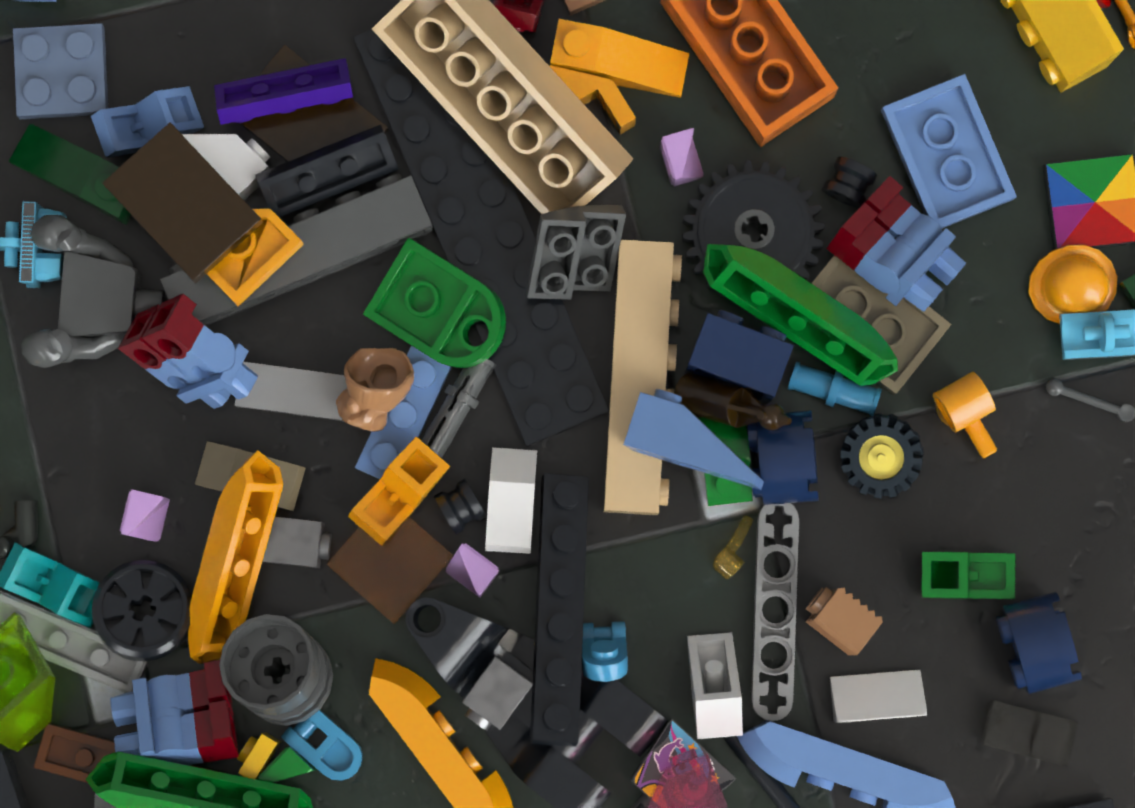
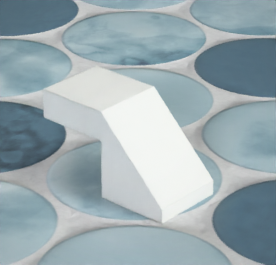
M492 447L485 551L531 553L537 450Z

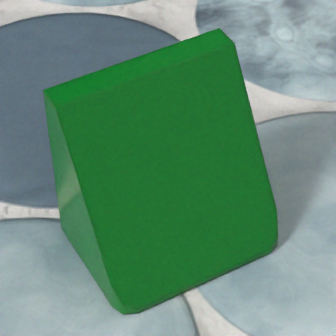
M288 746L258 776V780L273 783L312 772L316 768L291 746Z

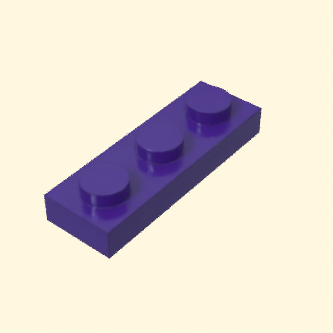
M346 58L214 85L216 109L221 125L232 122L244 123L256 117L275 113L287 114L299 108L319 104H335L343 99L353 97Z

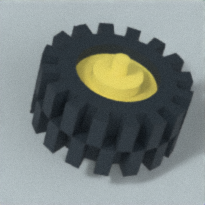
M883 413L875 414L873 417H865L860 420L847 434L841 449V467L843 473H846L848 476L847 481L852 487L854 485L858 487L860 493L864 495L867 493L872 494L874 498L882 499V496H889L891 498L897 496L903 490L905 492L917 479L922 467L924 451L920 442V436L917 431L915 432L911 428L910 423L906 420L902 421L898 419V416L892 414L890 416H884Z

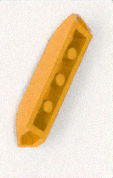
M258 450L243 463L227 482L215 509L189 608L188 645L190 658L199 664L221 659L222 649L233 630L247 619L284 483L280 467Z
M375 658L369 695L454 808H513L509 792L498 772L495 770L482 780L477 773L483 767L468 747L460 751L450 738L456 731L440 710L432 714L428 709L430 705L441 698L438 692L427 681L408 668L394 662Z

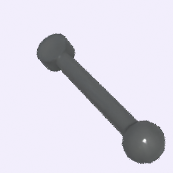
M1055 378L1050 379L1046 384V390L1051 396L1061 394L1116 414L1117 418L1122 422H1129L1135 418V408L1130 404L1121 406L1063 386V383Z

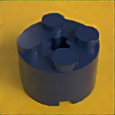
M812 410L785 412L792 419L790 425L782 426L777 430H767L759 422L748 425L749 449L752 453L759 454L760 467L751 469L764 481L762 490L752 488L753 496L755 498L763 497L764 505L819 501L818 491H809V484L818 483L814 432L812 428H804V422L813 421Z
M1057 592L1003 606L1004 615L996 617L1002 642L1005 644L1012 643L1016 659L1008 660L1015 687L1018 689L1025 687L1028 694L1082 680L1080 671L1071 672L1070 664L1079 661L1065 612L1054 611L1052 603L1060 601Z

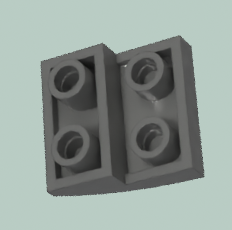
M576 206L540 215L526 289L527 298L571 300L573 290L611 291L626 218L623 206Z

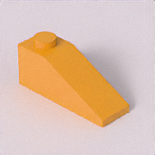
M559 19L550 65L611 79L616 86L681 98L689 53L605 27Z

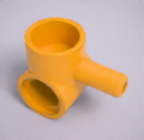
M974 371L933 393L937 415L944 424L949 426L954 433L965 428L982 458H986L997 451V447L980 420L996 410L995 404L985 384Z

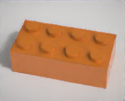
M660 0L665 11L760 148L835 97L838 86L778 0Z

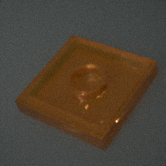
M408 517L382 546L359 527L330 559L327 565L395 624L408 610L409 606L417 600L447 566L453 555L413 519Z

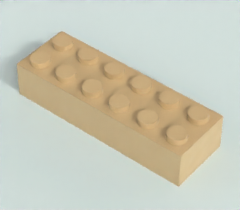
M401 0L372 28L377 36L541 214L587 205L616 180L632 162V156L490 0Z

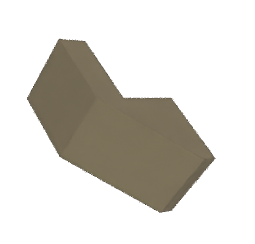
M207 441L195 485L222 492L230 478L253 453ZM267 457L280 467L284 483L277 507L294 511L306 468Z

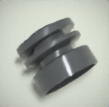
M270 614L248 619L233 630L223 646L219 664L222 682L235 700L268 723L285 726L306 721L322 708L330 695L334 676L330 657L320 643L292 620L285 616ZM285 668L290 670V674L284 675ZM282 676V683H279L276 679Z

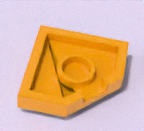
M252 209L262 219L263 223L206 274L237 307L304 245L302 240L271 209Z

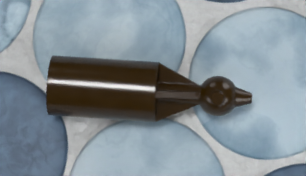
M687 373L680 378L675 387L674 394L682 397L680 404L687 407L697 417L735 428L759 422L767 430H777L782 426L790 425L792 419L786 415L782 406L777 403H767L763 406L750 389L695 373Z

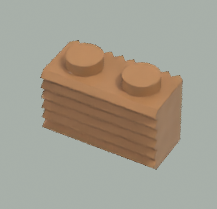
M827 587L821 588L805 608L811 613L806 623L847 655H858L883 623L882 616L875 617V611H868L867 605H860V599L853 600V594H846L845 587L832 590Z

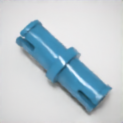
M800 362L795 363L787 388L788 390H795L826 400L825 405L834 407L836 403L867 413L870 416H874L882 391L881 388L877 389L868 385L859 386L852 380L843 378L844 375L838 371L833 375L802 365Z

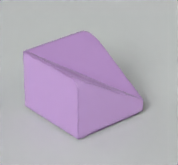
M694 128L663 136L660 142V151L670 183L674 187L703 177L704 173L692 137Z
M131 489L122 518L121 534L158 542L161 539L170 499Z
M466 543L461 544L446 567L448 575L479 598H481L500 571L498 570L499 567Z

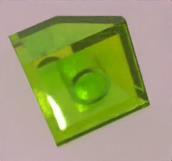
M14 612L0 625V744L19 752L51 722L55 676L23 619Z

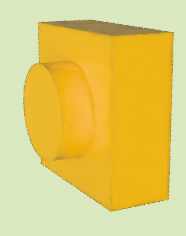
M267 732L262 733L259 739L251 736L237 760L243 763L238 774L246 778L258 780V776L265 770L282 741Z

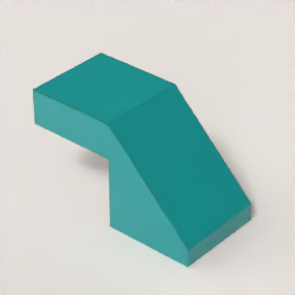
M14 543L0 571V587L37 602L62 617L86 627H92V602L100 582L48 556Z

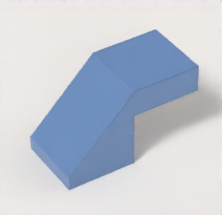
M189 86L154 91L135 105L100 109L91 116L106 158L136 153L170 122L181 134H191L204 128Z

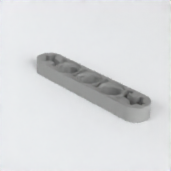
M791 503L763 505L757 517L751 703L755 713L768 721L783 719L789 714L793 705L799 515L795 506ZM775 507H781L783 515L790 516V524L782 526L781 540L791 538L790 548L780 544L764 546V537L774 539L773 524L766 523L765 518L766 515L774 513ZM771 552H781L789 560V570L783 577H771L764 569V560ZM770 597H779L787 604V616L780 623H771L763 616V604ZM769 642L780 643L786 650V660L778 668H768L761 660V650ZM760 672L772 676L786 673L785 684L776 681V693L778 696L784 697L785 702L784 705L776 707L774 714L768 713L767 706L760 705V696H765L769 692V681L759 682Z

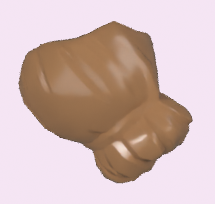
M360 348L347 361L344 367L347 389L343 390L336 400L339 416L347 424L372 432L383 430L387 424L388 412L394 409L406 397L414 382V369L407 355L396 348Z

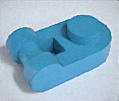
M625 621L611 622L610 627H594L593 623H583L582 672L584 676L594 681L608 682L620 679L626 675L628 671Z
M321 709L306 721L297 723L294 728L289 726L281 735V738L331 780L342 781L349 779L358 772L362 765L363 753L360 745ZM319 728L327 735V738L316 749L308 741V738Z

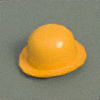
M1067 245L1049 252L1038 261L1029 277L1028 294L1034 308L1049 321L1060 324L1059 315L1103 312L1108 310L1117 293L1118 276L1112 261L1099 249L1087 245Z

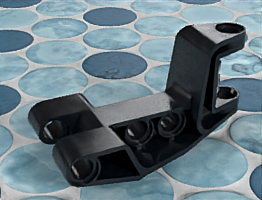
M424 597L416 600L409 606L406 612L408 630L447 685L459 693L463 699L494 656L533 683V638L434 598ZM434 606L440 612L441 622L437 629L427 633L419 625V614L424 608ZM581 669L579 743L576 747L530 744L532 687L501 730L492 724L486 733L514 774L555 808H601L612 793L584 772L577 765L578 761L604 729L641 757L667 724L668 720L618 680L608 682L594 681L584 676Z

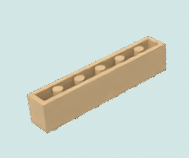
M621 240L619 246L604 512L658 515L659 505L668 506L669 479L661 478L662 460L634 452L623 444L640 392L654 396L656 389L674 393V389H666L667 371H675L677 344H668L669 326H678L679 300L671 299L672 282H680L682 255H673L674 243Z

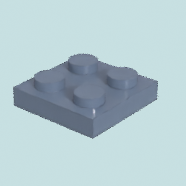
M102 23L13 28L16 114L20 120L91 116L100 109L108 108L105 27Z

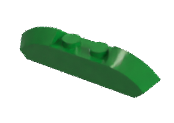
M707 244L703 273L710 287L773 329L784 333L788 339L859 386L873 385L898 371V361L894 352L875 328L861 316L782 263L751 248L735 245Z
M119 751L105 755L85 779L96 795L116 808H313L310 797L300 788Z

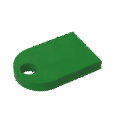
M409 237L363 313L364 316L433 360L455 368L473 367L490 358L500 346L506 328V315L503 304L498 295L489 286ZM483 321L488 327V338L482 345L473 346L468 338L469 329L474 323Z

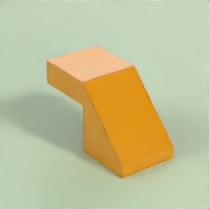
M550 65L551 69L584 105L597 98L620 135L635 126L636 117L613 80Z
M415 437L390 463L381 479L350 511L348 517L382 546L414 512L447 472L450 465L419 438Z

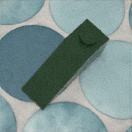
M31 123L28 125L8 162L127 226L132 215L102 184L119 167Z

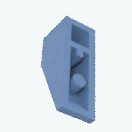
M656 389L654 396L640 392L623 445L637 453L762 490L764 481L694 413L680 404L681 396L660 389Z

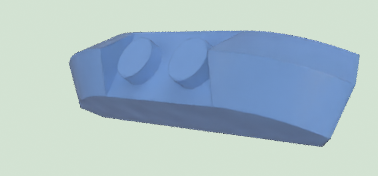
M768 720L745 731L742 736H737L746 753L763 771L791 787H795L803 771L808 773L807 783L832 791L834 783L852 788L849 797L874 806L877 799L881 798L884 799L883 808H956L953 798L945 782Z

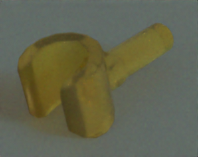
M745 515L732 539L729 540L727 546L713 561L715 570L727 580L745 563L735 554L754 521Z

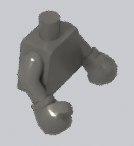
M44 215L33 224L30 233L32 242L43 250L64 251L58 329H42L24 337L21 343V351L29 364L48 368L60 363H70L74 359H99L118 349L138 313L165 302L164 290L141 289L142 273L133 267L130 256L108 240L86 233L83 228L77 227L72 221L62 215Z

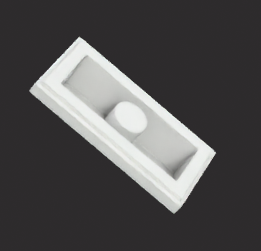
M920 670L830 677L833 721L835 723L927 716Z

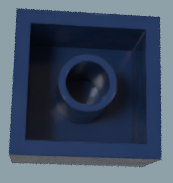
M718 310L716 316L707 313L684 373H695L748 388L759 402L770 403L776 395L794 345L785 342L787 335L772 328L761 326L760 331L757 332L742 326L744 319L730 312Z

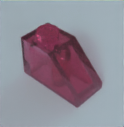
M691 748L669 757L671 766L661 770L645 808H726L728 806L708 754L704 752L697 755L695 748Z

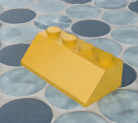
M1000 0L1005 8L1011 7L1020 21L1017 23V29L1022 40L1028 47L1034 46L1042 60L1039 62L1042 75L1050 85L1056 84L1060 93L1107 68L1124 50L1096 0Z

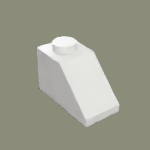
M182 134L244 201L259 187L255 175L270 169L265 163L270 156L252 138L245 143L237 134Z
M732 632L687 636L697 739L742 736V696Z

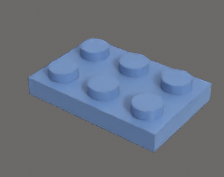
M965 74L882 107L881 113L923 213L933 218L940 225L941 229L1010 202L1017 197Z

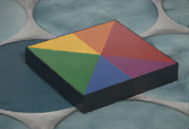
M1134 153L1045 163L1042 166L1054 250L1067 245H1087L1098 249L1135 244Z

